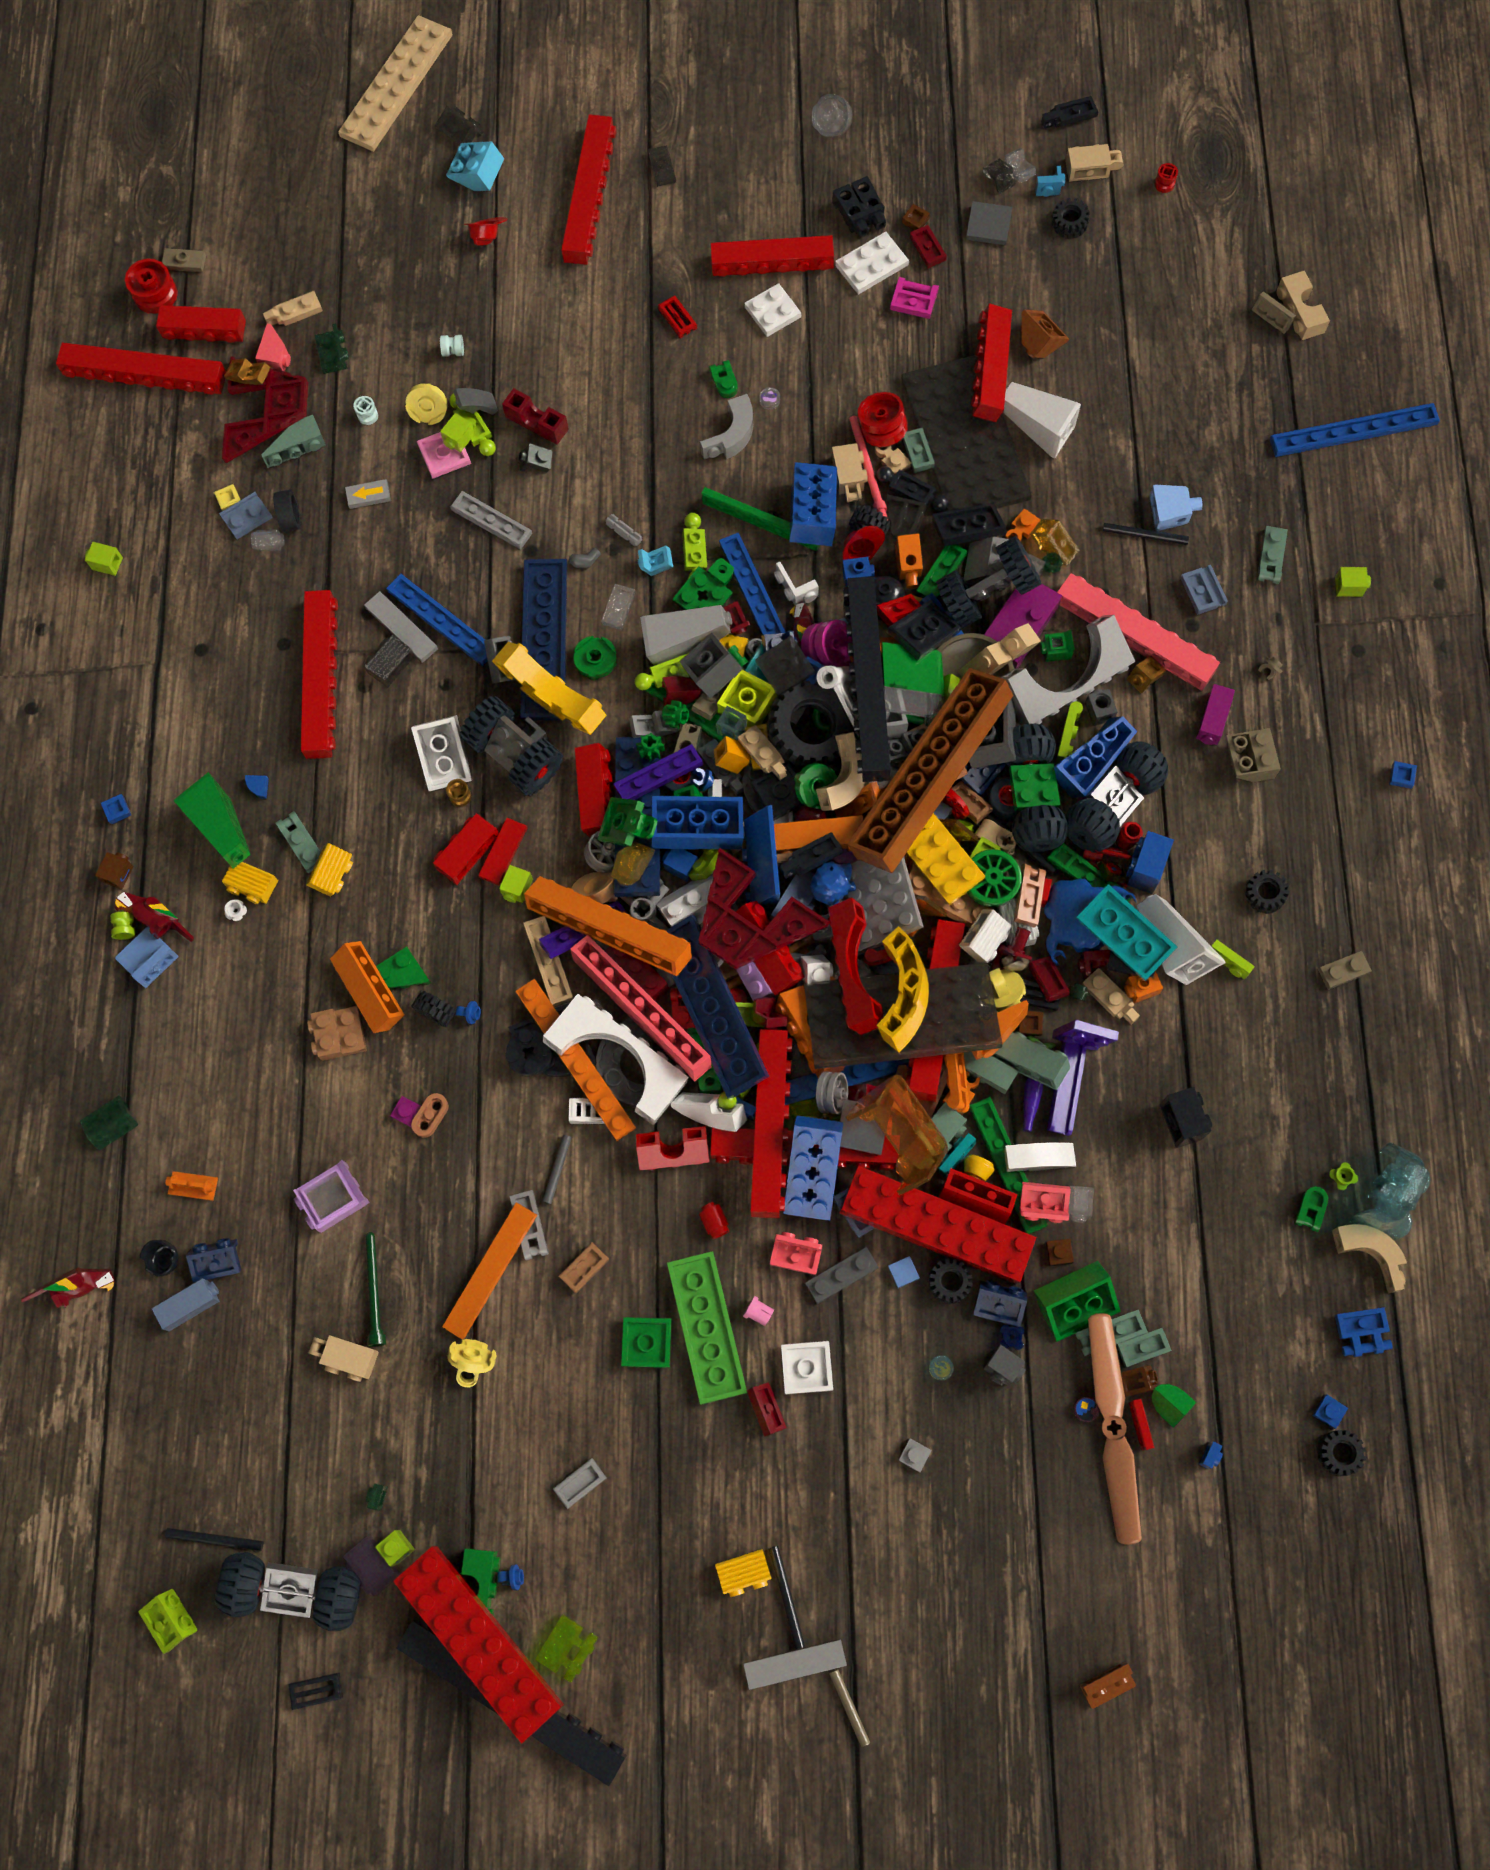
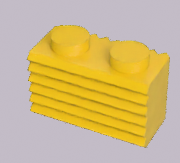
M330 843L324 845L306 885L330 897L334 893L338 894L344 883L341 881L344 873L347 874L353 864L350 861L352 854Z
M241 862L234 869L231 866L229 867L222 882L227 887L226 890L233 895L239 896V894H243L252 903L259 904V902L267 904L278 880L268 872Z
M763 1549L715 1564L723 1594L729 1593L730 1597L743 1594V1588L753 1585L754 1590L768 1585L767 1580L772 1579Z

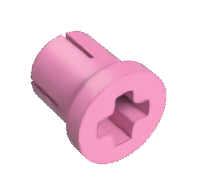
M754 1296L743 1317L746 1319L749 1317L759 1324L766 1326L774 1309L758 1301L759 1298Z

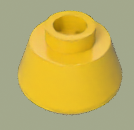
M969 1155L964 1159V1173L982 1181H986L995 1171L993 1164L982 1157Z

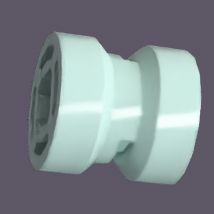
M455 335L454 337L440 336L442 357H449L451 354L456 356L464 355L462 335Z
M368 396L358 397L353 406L358 420L364 425L375 423L378 419V412L373 400Z

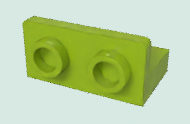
M173 1589L157 1595L138 1611L163 1654L171 1651L186 1637L197 1632L192 1618Z

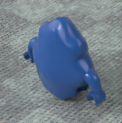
M1079 878L1072 881L1060 880L1050 888L1048 901L1044 907V914L1051 920L1050 933L1046 939V948L1055 965L1059 966L1055 960L1059 955L1063 956L1066 960L1064 952L1056 949L1058 943L1064 946H1073L1077 952L1097 951L1105 946L1076 919L1104 887H1092L1086 879ZM1111 886L1124 899L1131 898L1137 903L1133 893L1119 886Z

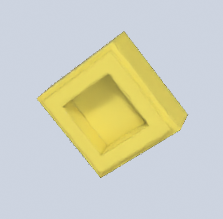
M233 484L214 492L222 511L240 501V497Z

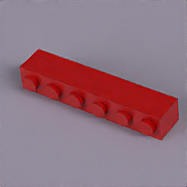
M833 235L711 243L712 275L724 277L727 275L834 269Z
M989 303L985 311H981L978 323H981L977 334L979 344L975 355L978 356L974 367L976 378L974 379L972 389L975 390V393L971 400V406L973 407V416L997 422L1004 411L1012 310Z

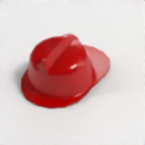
M488 218L464 225H468L470 237L475 245H488L497 237L498 224L507 221L508 218Z
M866 526L848 534L844 541L843 560L868 557L870 561L885 540L883 530L877 526Z

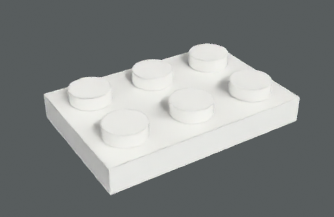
M884 232L836 260L835 266L859 295L908 266L909 260L888 233Z

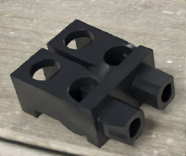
M868 176L852 182L851 186L847 184L833 190L832 204L835 209L838 208L851 233L856 232L861 238L869 233V225L873 224L876 230L885 228V207L881 203ZM846 192V195L840 197L842 193Z

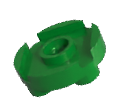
M589 636L582 639L575 647V667L580 674L588 677L590 680H598L607 676L617 665L615 647L607 638ZM591 654H600L601 656L598 661H591Z
M812 763L805 766L801 772H798L794 778L796 783L795 791L801 804L821 809L817 792L813 788L814 783L820 782L818 788L833 783L837 779L835 771L826 765Z

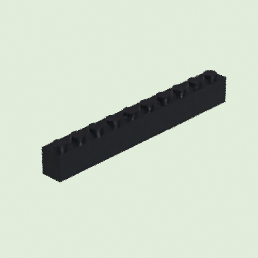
M874 576L848 578L847 587H843L844 600H848V605H845V619L850 621V624H846L847 638L851 637V643H848V657L852 656L853 662H849L850 676L854 675V681H851V695L856 696V700L852 701V712L857 714V720H854V734H859V740H855L856 754H860L861 759L857 760V774H862V782L890 781L891 767Z
M422 1618L420 1621L413 1620L396 1649L497 1714ZM559 1710L531 1735L607 1786L611 1785L627 1757L623 1753L624 1748L614 1741H611L610 1744L601 1739L602 1733L592 1727L587 1730L580 1725L582 1721L570 1713L566 1716L559 1712Z

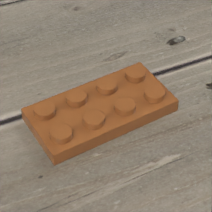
M912 862L908 873L917 901L957 922L965 923V926L971 928V925L974 924L981 910L992 909V907H985L976 903L968 893H965L949 906L916 864ZM980 888L978 891L984 895L986 889ZM989 891L987 897H995V894Z

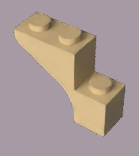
M1029 623L1015 628L1001 641L984 648L963 666L958 673L963 677L966 671L972 668L993 675L1009 662L1026 654L1041 640Z

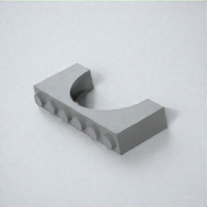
M1103 615L1086 626L1091 643L1090 658L1085 672L1071 687L1059 692L1049 691L1036 683L1026 668H1016L1001 677L1006 679L1013 694L1011 699L1015 705V715L1020 725L1041 724V719L1057 714L1062 706L1070 705L1072 702L1077 701V697L1080 695H1087L1095 690L1094 687L1098 684L1102 685L1112 680L1111 676L1116 673H1123L1129 669V665L1134 663L1135 660L1115 615Z

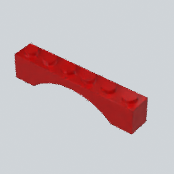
M851 897L828 907L830 915L828 922L833 932L832 943L837 955L835 956V961L840 972L838 979L843 989L842 1001L847 1011L846 1023L850 1029L863 1035L877 1029V1024L884 1018L882 1005L866 992L859 977L857 965L858 947L867 925L863 906Z

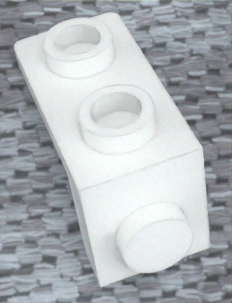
M781 562L776 563L775 578L779 584L782 583L785 587L784 593L789 601L792 600L794 605L810 603L816 599L819 586L815 579L795 588Z

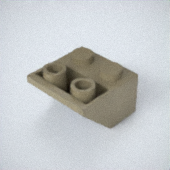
M1270 728L1226 735L1236 778L1250 782L1275 779L1281 768Z

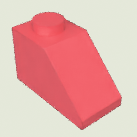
M267 323L255 359L257 363L265 362L274 371L283 373L286 367L290 365L291 357L273 326Z

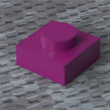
M401 1096L390 1116L412 1128V1120L421 1105Z

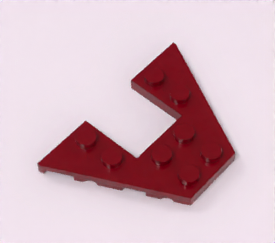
M233 356L230 357V363L232 360H235ZM270 368L263 384H244L228 380L227 390L231 395L265 389L266 393L264 418L226 423L224 425L223 461L225 463L230 462L306 417L309 383L307 379L303 376H294L285 371L281 373Z
M719 848L707 899L706 913L703 918V927L699 936V944L734 969H738L829 925L828 920L792 896L764 931L730 909L732 904L756 877V872Z

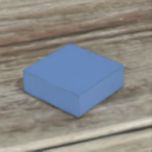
M910 1256L888 1266L897 1288L920 1279Z

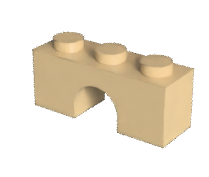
M1305 270L1281 278L1277 288L1278 298L1283 301L1288 310L1296 315L1293 326L1301 340L1325 333L1330 322L1322 304L1308 306L1303 303V301L1308 300L1313 288Z

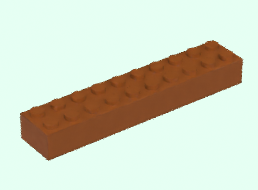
M972 668L966 671L847 845L856 859L889 873L894 872L1013 697L1006 679Z

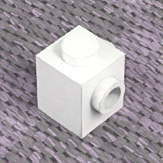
M824 955L801 956V969L805 976L802 980L807 986L821 988L823 985L830 984V977L833 976V966Z

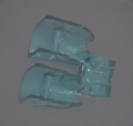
M1388 1143L1379 1152L1394 1159L1395 1162L1394 1164L1389 1163L1382 1174L1373 1180V1183L1380 1186L1381 1189L1375 1188L1367 1194L1369 1198L1377 1201L1375 1209L1361 1211L1351 1217L1349 1222L1374 1227L1387 1234L1393 1240H1398L1406 1236L1412 1228L1413 1221L1409 1211L1415 1210L1421 1194L1425 1193L1429 1188L1430 1173L1425 1168L1422 1158L1417 1154L1396 1144Z

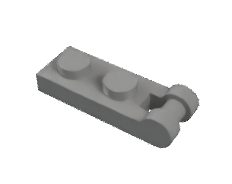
M533 1190L510 1196L512 1208L517 1202L537 1214L536 1219L521 1242L525 1260L533 1259V1256L539 1254L541 1256L548 1255V1247ZM537 1239L538 1245L530 1247L529 1241Z

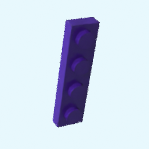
M691 744L613 783L614 788L620 798L635 800L702 766L703 761Z
M619 901L609 905L617 911L627 913ZM565 926L540 938L539 942L549 958L552 959L570 950L586 935Z

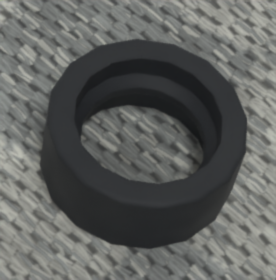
M290 489L275 492L273 495L274 509L282 532L299 530L301 525L300 514L293 491Z

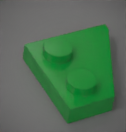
M407 946L376 966L390 990L397 987L402 989L409 988L412 985H429L431 983Z

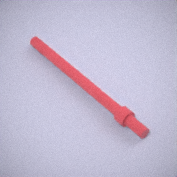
M851 416L849 420L858 450L863 452V467L867 471L868 484L874 501L873 508L877 509L878 513L882 512V516L887 517V507L885 501L881 498L857 416Z

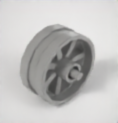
M597 831L591 836L584 848L585 860L597 872H613L614 864L611 857L615 858V852H613L615 844L603 842L602 845L597 840L600 832ZM591 843L595 845L598 849L591 850Z
M824 1071L821 1073L816 1087L818 1110L824 1114L840 1115L843 1100L848 1098L846 1076L841 1072L832 1073Z

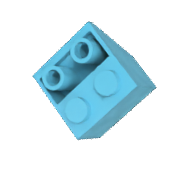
M492 141L461 143L446 176L473 191H490L504 161V157Z

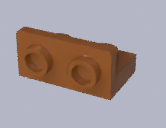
M1122 1662L1080 1684V1687L1090 1707L1094 1709L1134 1688L1136 1684L1131 1676L1133 1672L1129 1664Z

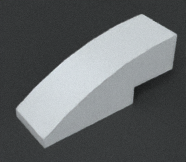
M682 1092L671 1102V1107L679 1113L709 1127L736 1132L747 1121L744 1105L736 1104L732 1109L725 1110L718 1103L720 1094Z
M1073 1143L1007 1145L1004 1148L1007 1172L1076 1167Z

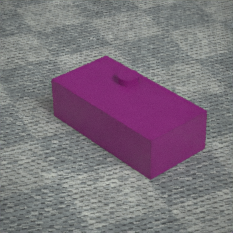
M1043 584L1023 595L1015 588L984 635L999 642L1015 628L1029 623L1039 638L1059 608L1062 595ZM1029 651L1012 661L1014 669L1019 668Z

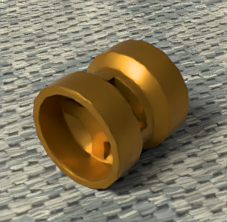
M454 779L448 783L446 792L451 803L456 807H464L469 804L472 796L466 782L461 779Z

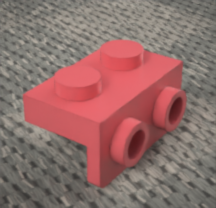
M1022 1182L1019 1207L1021 1216L1032 1221L1039 1220V1218H1045L1054 1223H1062L1063 1220L1068 1221L1070 1187Z
M782 1232L781 1235L776 1234L770 1265L816 1276L822 1245L818 1244L819 1240L805 1237L804 1240L796 1239L792 1233Z

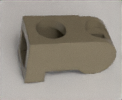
M688 723L683 724L674 753L691 744L697 751L702 727Z

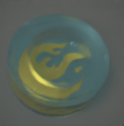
M946 1356L935 1357L929 1365L931 1376L939 1381L947 1380L954 1370L952 1361Z

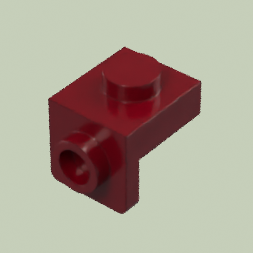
M738 601L724 606L723 608L726 612L730 613L732 618V624L729 625L730 632L736 636L747 631L745 627L750 625L749 620L746 621Z
M774 997L754 999V1022L764 1026V1029L777 1030V1027L787 1026V1017L775 1011L776 999Z

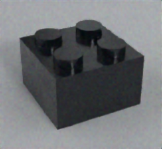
M1195 1087L1169 1094L1159 1104L1176 1148L1203 1140L1211 1132V1119L1208 1114L1204 1113L1202 1108L1204 1105L1203 1098L1199 1092H1196Z

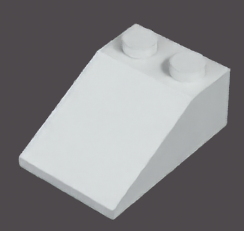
M457 715L411 727L428 791L445 788L454 779H461L465 782L472 781L464 741L460 736L461 728Z

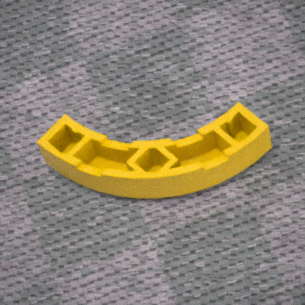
M507 642L492 660L510 680L515 678L523 685L520 689L531 699L562 721L565 718L569 719L574 728L591 735L607 716L601 709L602 705L599 701L582 696L567 687L565 682L558 676L553 677L528 654L527 648L520 643Z
M898 926L882 940L888 956L899 967V994L896 1003L892 1004L888 1013L877 1024L883 1040L899 1053L910 1042L921 1025L928 1005L929 983L923 962L913 941Z

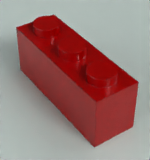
M477 813L473 817H469L465 821L463 829L451 837L449 845L444 851H439L435 856L433 864L436 870L455 885H458L495 842L499 834L497 828Z
M950 1168L939 1195V1198L1003 1224H1006L1017 1194L952 1168Z

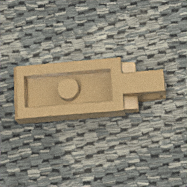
M315 291L278 304L264 312L263 315L268 324L275 325L278 323L279 325L284 324L287 326L318 314L323 310Z
M756 725L738 736L739 743L764 772L770 773L772 771L779 780L787 776L786 769L782 765L784 760L781 754Z
M1100 968L1094 971L1082 983V986L1113 1017L1116 1016L1119 1019L1124 1017L1131 1025L1139 1018L1140 1015L1132 1008L1135 1004Z

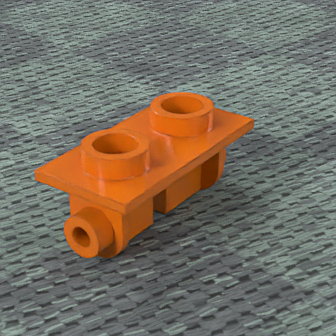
M172 1171V1176L166 1178L165 1184L169 1186V1195L213 1201L218 1177Z

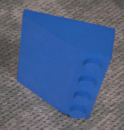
M769 805L744 819L743 840H745L746 848L742 849L743 862H747V867L756 872V877L749 884L750 892H746V903L757 901L767 911L774 910L780 899L772 805Z

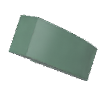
M957 1040L954 1045L963 1049L965 1069L970 1072L969 1075L975 1079L980 1078L981 1083H987L1001 1093L1006 1094L1019 1071L993 1056L976 1060L968 1045Z

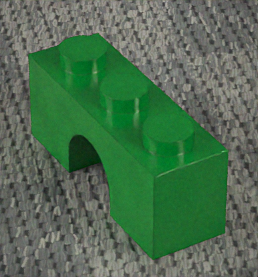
M466 1548L464 1550L461 1574L476 1578L479 1583L477 1596L494 1616V1609H490L491 1599H495L497 1593V1583H494L495 1572H499L501 1558L497 1557L498 1551Z

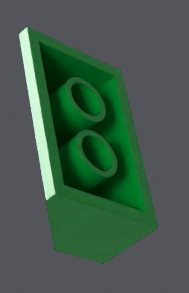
M1099 1261L1034 1290L1039 1308L1056 1342L1089 1327L1088 1318L1091 1315L1105 1313L1113 1316L1121 1312L1111 1277Z

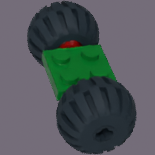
M1023 724L1015 726L1013 743L1016 760L1005 762V764L1009 767L1015 811H1022L1014 818L1012 835L1016 844L1024 851L1044 852L1061 846L1068 835L1066 816L1059 809L1060 799L1054 764H1049L1055 754V740L1052 733L1043 725Z

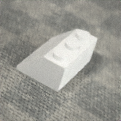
M713 872L707 879L691 881L656 904V907L670 928L690 915L696 916L699 924L703 922L708 904L707 899L710 885L713 880Z

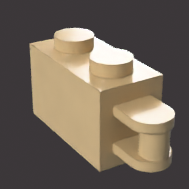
M1108 144L1068 148L1065 161L1069 182L1109 178L1111 170H1119L1124 166L1121 151H1109Z
M857 443L832 447L833 466L837 467L839 495L845 494L846 502L862 500L861 491H864V482H868L866 469L862 470L861 465L864 463L863 452L858 450Z
M329 1335L327 1341L314 1337L308 1353L321 1357L319 1364L326 1366L325 1371L338 1375L341 1370L348 1373L347 1378L361 1382L362 1377L370 1378L379 1352ZM325 1344L323 1354L319 1353L321 1345Z

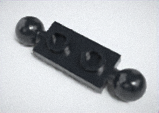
M882 466L877 470L876 477L881 483L890 482V491L923 508H926L931 503L935 511L942 512L947 509V497L941 494L935 496V487L900 469L896 475L887 466Z

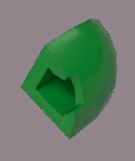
M1160 1384L1154 1388L1152 1393V1402L1156 1411L1173 1428L1197 1403L1186 1392L1170 1384Z

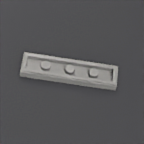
M461 491L450 506L453 512L520 550L532 535V530L463 491Z
M380 591L364 604L365 608L422 663L438 650L437 645Z
M841 1639L744 1663L749 1690L847 1666Z

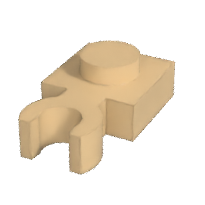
M891 446L885 447L886 450L875 447V454L883 458L881 464L891 468L894 475L897 474L899 469L906 471L911 467V461L898 448L892 451Z

